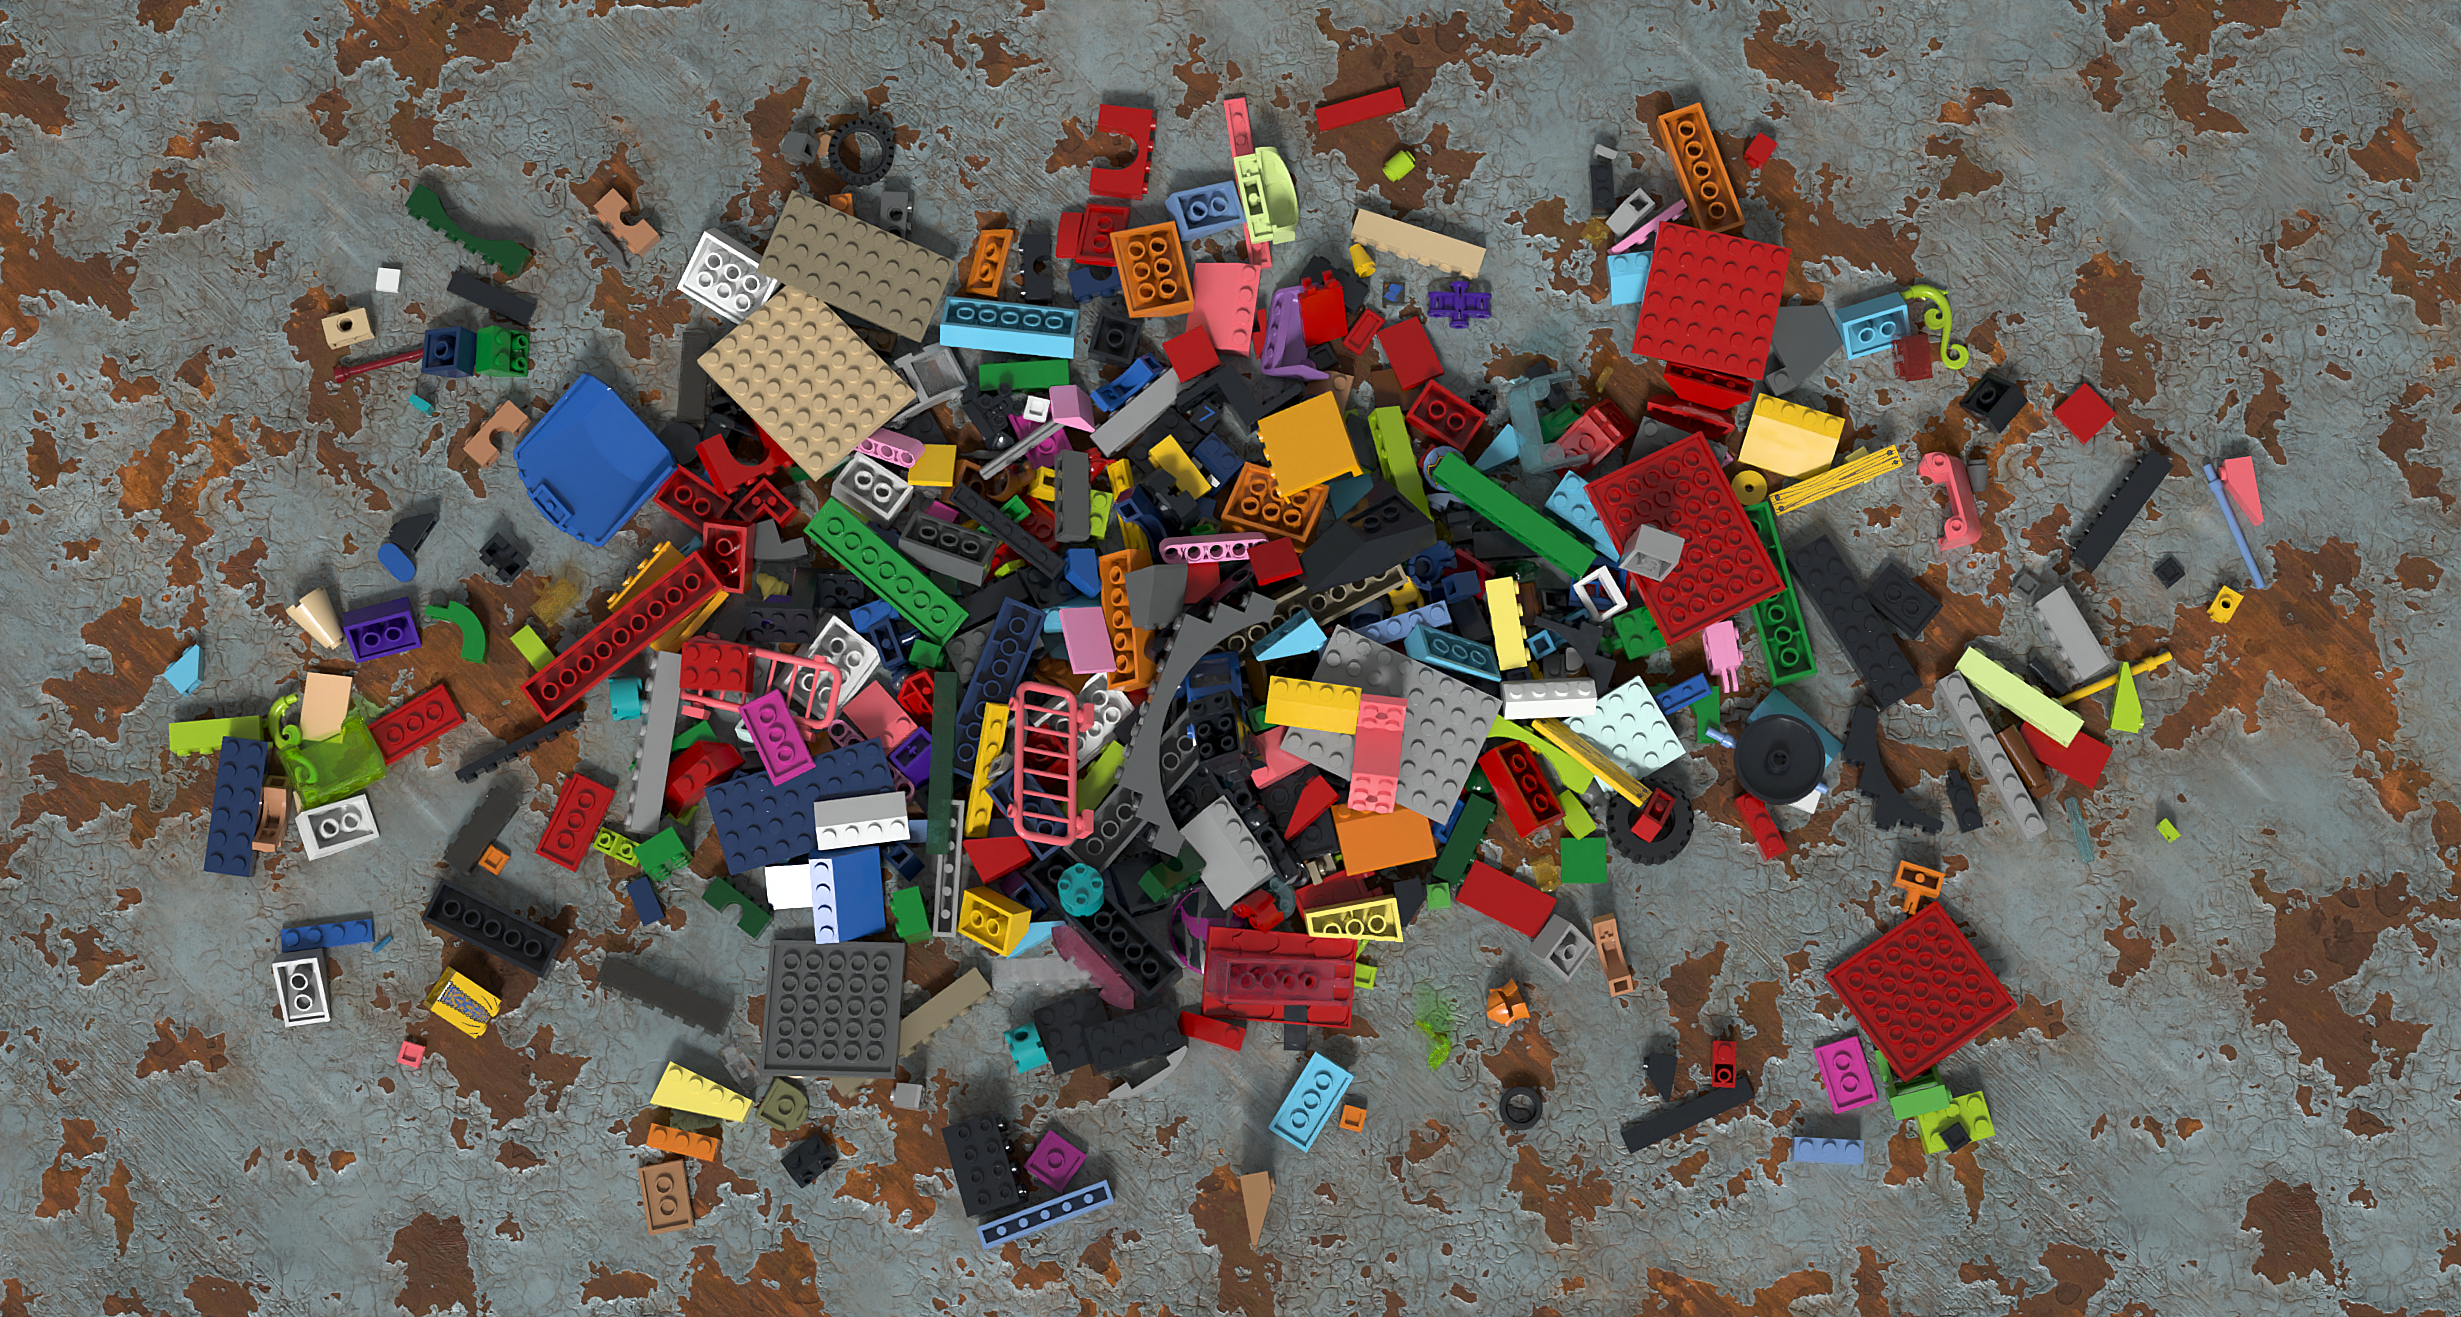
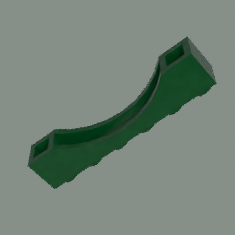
M418 184L405 203L410 217L417 221L420 219L427 222L426 226L435 232H438V230L445 233L444 237L455 244L457 241L464 245L463 249L472 255L478 253L483 256L481 259L490 266L496 264L501 268L500 271L510 278L514 275L519 279L533 258L529 250L513 240H485L464 232L448 217L439 196L421 184Z

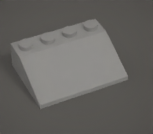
M1225 795L1205 808L1179 831L1180 834L1185 836L1181 850L1189 845L1207 865L1201 872L1203 875L1201 878L1224 911L1275 875L1269 859L1258 843L1256 836L1247 828L1242 816Z

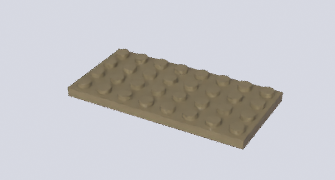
M792 190L756 272L921 344L956 262Z

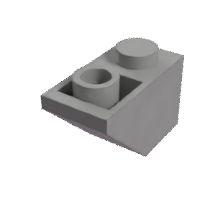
M1639 188L1619 206L1605 224L1621 239L1653 211L1655 203Z

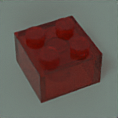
M1915 331L1894 334V340H1891V350L1896 355V362L1893 363L1895 376L1898 375V379L1906 382L1933 378L1928 333Z

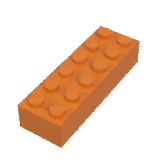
M1699 102L1658 116L1656 125L1695 228L1725 235H1732L1743 231L1746 222L1701 103Z
M1129 548L1099 557V570L1102 581V611L1117 668L1114 672H1107L1108 690L1129 692L1149 687L1151 681H1155L1158 674L1156 672L1157 665L1144 655L1145 646L1155 638V629L1143 631L1142 627L1133 628L1124 578L1126 573L1150 566V555L1147 550Z

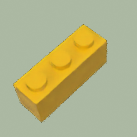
M1171 434L1149 450L1148 454L1150 457L1148 460L1155 469L1159 467L1166 470L1177 479L1174 486L1178 491L1176 496L1187 490L1194 500L1197 501L1211 490L1210 484Z

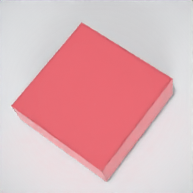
M404 1040L396 1062L420 1069L427 1047Z

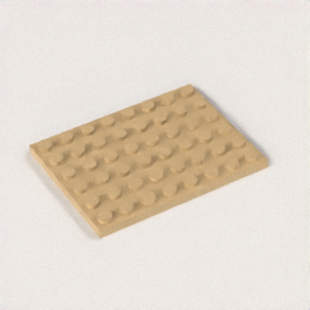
M787 285L697 360L698 364L815 482L916 397V392L823 301Z

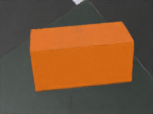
M981 230L965 293L999 301L1015 241L1013 230Z

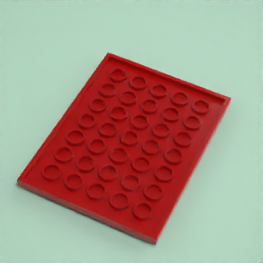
M1702 431L1583 487L1620 558L1622 557L1626 542L1641 524L1655 525L1658 530L1664 532L1672 531L1685 539L1678 564L1662 582L1628 571L1667 646L1677 643L1786 589Z

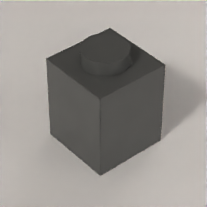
M788 131L781 152L793 160L813 163L820 142L808 134Z

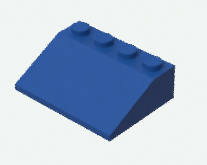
M879 846L841 847L825 850L811 849L809 869L816 944L840 943L886 931Z

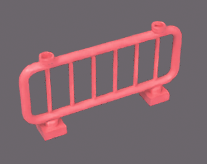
M707 632V637L694 636L687 641L689 643L749 646L721 640V635ZM750 646L756 648L755 658L757 656L773 660L765 694L771 690L777 661L794 664L786 698L788 708L798 666L815 669L805 717L792 715L796 725H798L803 740L816 743L817 734L811 733V728L823 729L832 723L842 685L841 670L835 664L827 662L828 657L814 654V658L811 659ZM824 670L833 674V683L826 714L822 720L809 719L819 672ZM681 688L679 697L682 700L691 702V706L683 705L681 714L709 720L711 712L704 710V706L740 713L738 707L745 704L747 693H743L741 703L739 704L725 701V692H721L719 699L702 696L703 691L700 690L697 695L688 693L685 689Z
M1025 681L1017 687L1015 697L1010 698L1008 705L1009 710L1015 711L1014 804H1009L1007 816L1013 818L1014 829L1023 839L1067 846L1075 838L1084 839L1093 833L1094 810L1085 809L1077 814V731L1084 733L1094 726V704L1085 703L1078 708L1077 699L1070 690L1063 687ZM1031 690L1064 697L1068 701V712L1024 704L1025 691ZM1024 708L1067 716L1068 733L1024 725ZM1024 730L1068 738V754L1024 746ZM1024 751L1068 759V776L1024 768ZM1023 772L1068 780V797L1023 789ZM1023 794L1068 802L1067 818L1023 811ZM1023 815L1067 823V835L1060 837L1028 831L1023 826Z

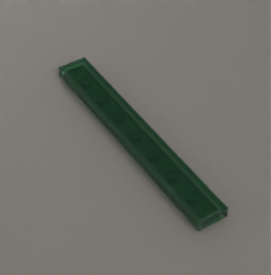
M935 672L926 854L950 855L958 672Z

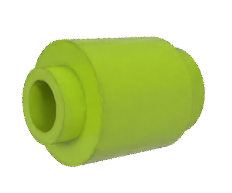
M1400 150L1385 163V167L1382 170L1392 182L1403 178L1415 167L1413 162L1416 160L1410 152L1406 151L1404 153Z

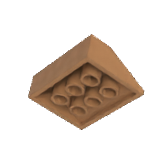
M1268 1171L1240 1176L1253 1250L1258 1248L1271 1204L1272 1194H1275L1273 1176H1268Z

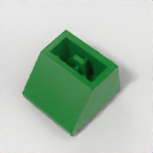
M489 326L477 330L475 373L491 377H528L529 333L498 326Z

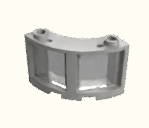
M940 342L924 347L923 351H919L914 355L909 353L895 360L894 365L889 366L916 392V397L883 425L885 429L895 427V429L902 428L909 419L941 402L950 399L955 401L963 397V392L969 387V384L949 346L940 345Z

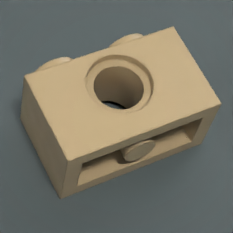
M353 307L346 313H331L327 315V318L321 319L327 343L332 350L375 338L370 316L365 307ZM348 322H352V328L344 331L343 326Z

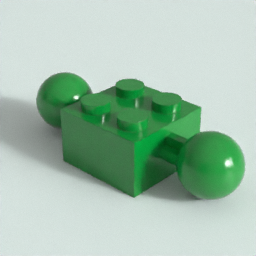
M1643 606L1613 618L1611 625L1616 636L1608 638L1602 635L1596 653L1599 654L1600 650L1613 654L1615 650L1621 648L1627 664L1669 649L1670 646H1667L1647 607Z

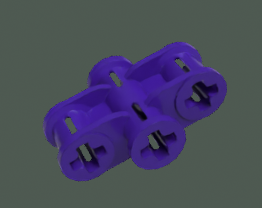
M1453 281L1450 283L1452 292L1433 291L1427 295L1430 298L1427 316L1451 318L1450 328H1469L1467 318L1487 319L1492 317V313L1489 312L1492 294L1485 292L1468 293L1469 282Z

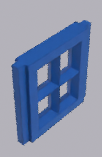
M1597 555L1590 567L1599 569L1606 566L1609 570L1619 571L1616 585L1624 597L1627 570L1619 568L1621 558L1616 563L1609 557ZM1571 577L1568 606L1585 608L1573 587L1577 581ZM1599 578L1588 583L1596 584L1594 596L1589 597L1597 610L1608 611L1614 607L1611 599L1599 597L1600 585H1602Z

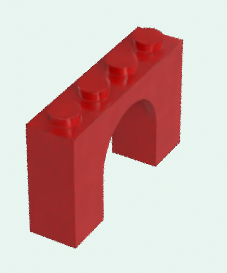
M1100 104L1098 131L1123 134L1130 137L1137 144L1139 152L1133 164L1122 170L1092 167L1089 184L1090 195L1142 201L1143 194L1148 193L1149 181H1145L1146 173H1150L1151 160H1148V154L1153 152L1154 139H1151V132L1156 131L1157 118H1154L1153 110Z
M754 419L751 421L764 448L763 458L757 466H745L737 462L731 455L721 433L695 446L718 495L724 492L730 495L740 490L739 485L745 483L746 486H749L759 481L758 476L764 474L765 477H768L777 472V467L783 465L784 468H787L796 462Z

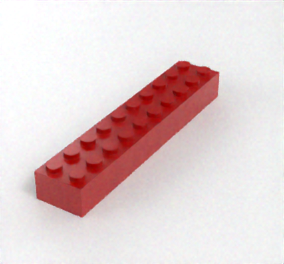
M701 549L696 550L524 682L519 688L546 723L550 722L727 587L728 584Z

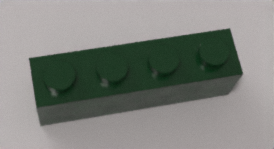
M1473 793L1471 794L1431 877L1443 883H1448L1449 886L1455 889L1458 883L1463 885L1468 875L1465 869L1468 863L1473 865L1478 854L1475 852L1478 843L1483 844L1488 834L1484 830L1488 823L1493 824L1498 812L1494 811L1496 808L1495 804Z

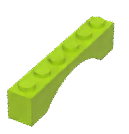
M1504 713L1502 716L1497 714L1486 738L1508 737L1533 746L1551 762L1564 786L1580 795H1584L1595 776L1593 772L1564 750L1554 747V743L1547 737L1539 738L1534 735L1535 730L1524 724L1520 727L1514 724L1515 719H1504Z

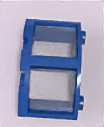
M1238 650L1203 655L1184 678L1186 680L1188 702L1227 689H1231L1238 699L1243 697ZM1240 700L1243 721L1247 725L1244 700ZM1192 723L1187 724L1188 738H1193V745H1196L1194 726Z

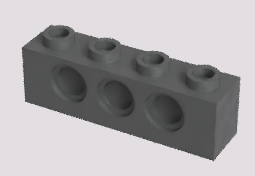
M882 191L879 228L891 234H899L901 238L907 240V235L912 233V221L908 220L909 213H913V200H910L908 192ZM896 212L902 214L899 220L891 219L892 214Z

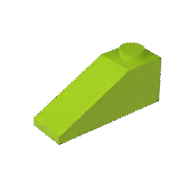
M2120 661L2108 728L2138 733V730L2143 728L2144 716L2141 715L2142 709L2128 662Z

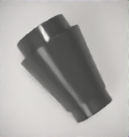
M1986 459L1969 460V466L1966 467L1973 492L1986 491L1989 469Z

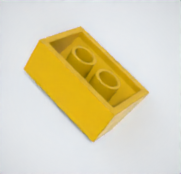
M984 885L964 890L957 932L1007 957L1028 932L1032 910Z

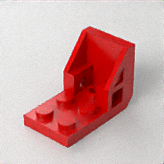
M1607 398L1587 410L1583 417L1577 420L1541 458L1561 480L1569 470L1584 479L1604 458L1610 456L1639 429L1610 398Z

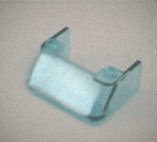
M1570 370L1533 378L1512 387L1507 393V401L1521 466L1528 474H1537L1590 462L1588 453L1565 458L1564 450L1559 444L1543 443L1535 401L1543 400L1549 395L1550 384L1572 380Z

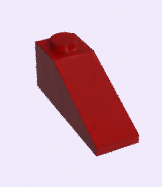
M1314 775L1305 783L1306 787L1301 793L1284 835L1287 841L1291 842L1341 797L1322 775L1318 777Z
M1181 1011L1177 1023L1181 1035L1239 1054L1247 1032L1246 1029L1186 1011Z

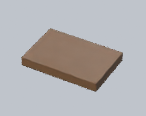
M679 1159L638 1167L649 1236L694 1228L695 1224L684 1160Z

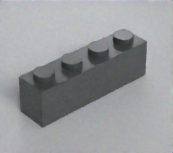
M1064 449L1054 456L1055 541L1080 545L1091 534V526L1089 525V515L1091 512L1089 493L1091 485L1088 475L1090 471L1088 453Z

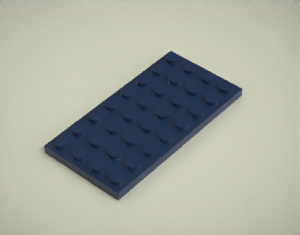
M880 736L811 756L816 767L777 786H774L767 770H763L704 788L730 876L809 853L811 849H818L814 802L896 792Z

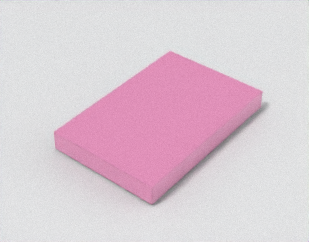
M1102 607L1061 608L1058 613L1073 674L1114 672L1117 668Z

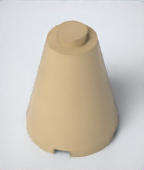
M323 585L304 596L295 606L292 605L286 610V613L326 649L331 647L334 650L344 643L342 640L345 637Z

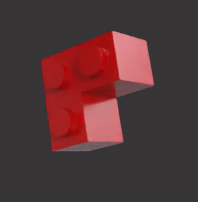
M765 477L733 508L735 514L742 521L757 524L768 514L772 519L774 518L775 522L782 529L798 514L797 509Z

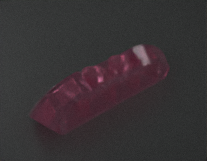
M1069 926L1051 927L1053 942L1061 958L1065 962L1074 958L1075 960L1072 963L1081 972L1086 970L1091 975L1089 980L1097 988L1103 987L1102 991L1098 994L1102 999L1116 1007L1134 1009V991Z

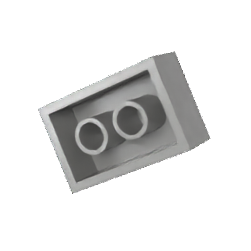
M1641 524L1626 542L1619 568L1662 582L1678 564L1685 539L1679 537V534L1675 532L1658 530L1655 525Z

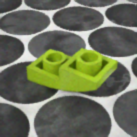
M528 624L510 637V640L537 672L556 659Z
M1569 789L1556 797L1566 814L1562 818L1565 826L1578 841L1596 829V825L1587 811Z
M601 828L592 846L593 848L635 868L639 863L632 849L641 844L609 829Z

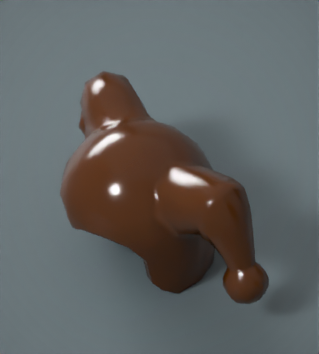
M1030 461L1023 463L1025 471L1016 473L1005 468L1004 472L995 476L991 491L987 490L985 492V495L994 501L993 506L1000 509L1016 494L1020 496L1022 488L1036 480V471Z

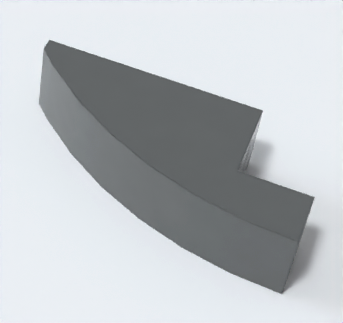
M774 518L755 524L753 562L788 563L810 558L803 537L782 543Z

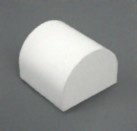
M1567 648L1565 651L1566 674L1578 673L1584 663L1574 648Z

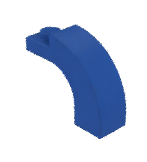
M1150 352L1139 357L1120 377L1094 390L1090 396L1103 412L1108 410L1113 412L1125 405L1129 398L1134 395L1137 396L1142 392V388L1147 383L1153 382L1164 370V367Z

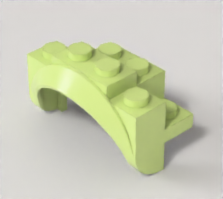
M1259 147L1255 148L1254 154L1234 157L1238 189L1251 244L1270 240L1273 241V245L1294 241L1299 219L1298 201L1291 176L1284 161L1278 154L1277 148Z

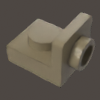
M1332 855L1308 860L1306 863L1314 885L1322 883L1325 877L1338 871Z

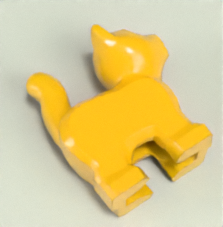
M1408 576L1406 577L1409 582L1403 584L1401 590L1394 589L1387 593L1394 607L1391 617L1410 612L1406 606L1415 602L1418 605V609L1425 607V601L1420 590L1410 581Z

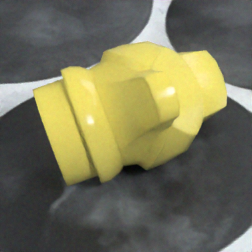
M759 573L757 575L756 583L761 588L764 597L763 601L770 595H787L789 584L784 583V581H778L776 577L769 576L766 573Z

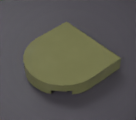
M777 1077L754 1117L777 1130L792 1131L799 1128L807 1119L809 1103L801 1090Z

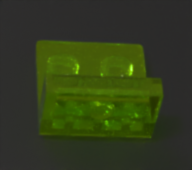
M1416 1020L1413 1028L1440 1049L1435 1048L1427 1058V1069L1434 1074L1451 1054L1453 1048L1450 1046L1452 1043L1443 1035L1438 1037L1434 1034V1028L1425 1020L1422 1022Z

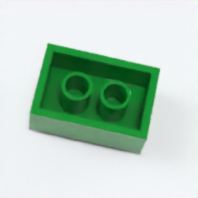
M672 826L632 849L645 872L655 882L657 880L662 882L672 875L670 872L677 868L679 870L686 868L691 864L690 860L694 859L681 835Z
M919 886L892 892L893 899H890L889 902L892 913L899 920L895 921V926L900 938L905 940L908 945L935 938L924 894Z

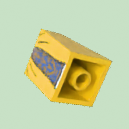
M448 966L423 1004L476 1039L478 1035L481 1036L487 1029L488 1025L486 1023L491 1016L494 1017L501 1007L499 1005L501 1000Z

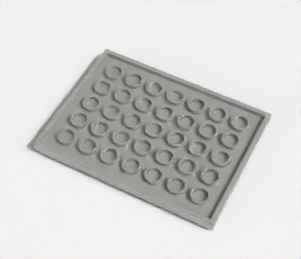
M1337 624L1311 681L1362 688V694L1407 699L1395 803L1445 826L1503 701ZM1289 727L1280 749L1351 782L1356 733L1351 735Z

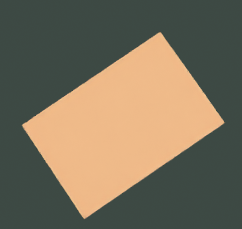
M307 673L299 725L302 731V740L344 745L353 677Z

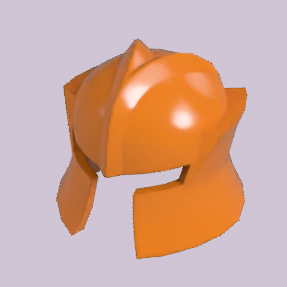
M1512 977L1502 987L1489 989L1490 994L1487 998L1485 1012H1487L1490 1020L1505 1024L1508 1027L1518 1019L1531 1018L1526 1003L1523 1002L1518 986Z

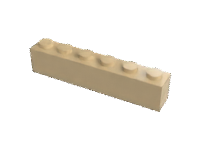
M1359 208L1351 232V239H1354V242L1363 246L1369 244L1375 246V249L1381 252L1391 251L1403 259H1409L1410 257L1425 266L1432 264L1438 266V269L1443 272L1451 273L1453 271L1460 273L1459 275L1462 278L1469 280L1478 278L1486 254L1485 248Z

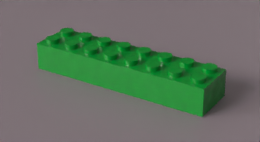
M1449 451L1446 453L1432 474L1431 479L1574 580L1580 581L1597 556L1594 553L1595 549L1586 542L1581 544L1575 540L1577 536L1567 529L1562 531L1557 527L1558 523L1548 516L1546 518L1538 514L1539 510L1530 503L1525 505L1519 501L1521 499L1519 495L1511 490L1507 492L1502 489V484L1491 477L1489 480L1482 475L1484 473L1483 470L1474 464L1472 466L1464 462L1465 458L1455 451L1453 454Z
M1765 501L1743 507L1786 587L1784 591L1748 608L1770 686L1774 688L1815 677L1818 671L1769 503Z

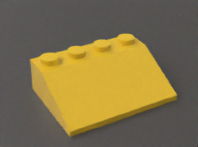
M1759 393L1738 462L1800 481H1805L1825 473L1830 469L1845 419Z

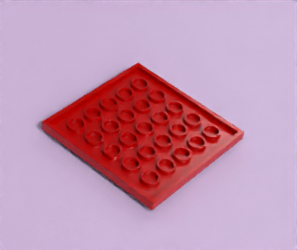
M1659 221L1631 353L1762 381L1791 249Z
M1937 900L1824 975L1825 980L1905 1085L2018 1009L2017 1003Z

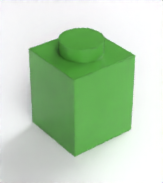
M1448 883L1426 885L1428 911L1449 909L1451 907Z

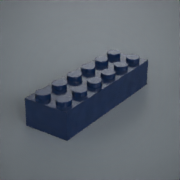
M223 736L203 871L248 878L254 876L258 850L252 849V841L262 819L264 806L263 787L269 776L273 742Z

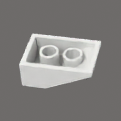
M365 794L301 812L295 818L309 861L340 852L379 837Z

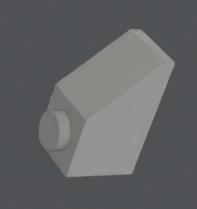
M897 1083L896 1088L892 1087L890 1101H894V1107L922 1112L926 1089L923 1085Z

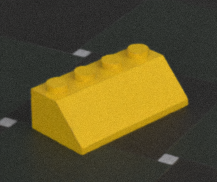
M1271 676L1264 723L1355 735L1362 688Z

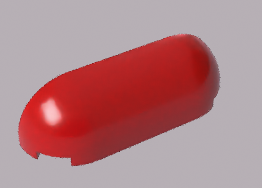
M1656 394L1648 400V411L1656 421L1691 434L1702 431L1707 439H1718V437L1731 433L1735 426V419L1724 410L1711 408L1667 394Z

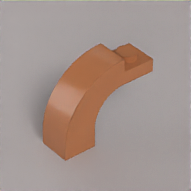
M269 775L263 787L264 806L261 823L252 841V849L263 852H275L277 847L282 846L288 827L292 800V777Z
M1613 912L1591 918L1592 934L1598 959L1611 997L1633 992L1631 975L1622 953Z

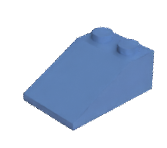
M1233 180L1172 193L1165 201L1170 220L1175 221L1180 243L1198 239L1246 222Z

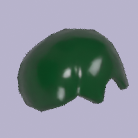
M1474 763L1464 788L1469 796L1473 793L1483 799L1488 798L1495 791L1480 763Z

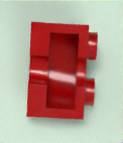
M1262 889L1250 892L1232 907V911L1237 916L1243 919L1248 917L1250 924L1264 934L1284 920L1282 910L1278 912L1273 904L1275 901L1274 897Z

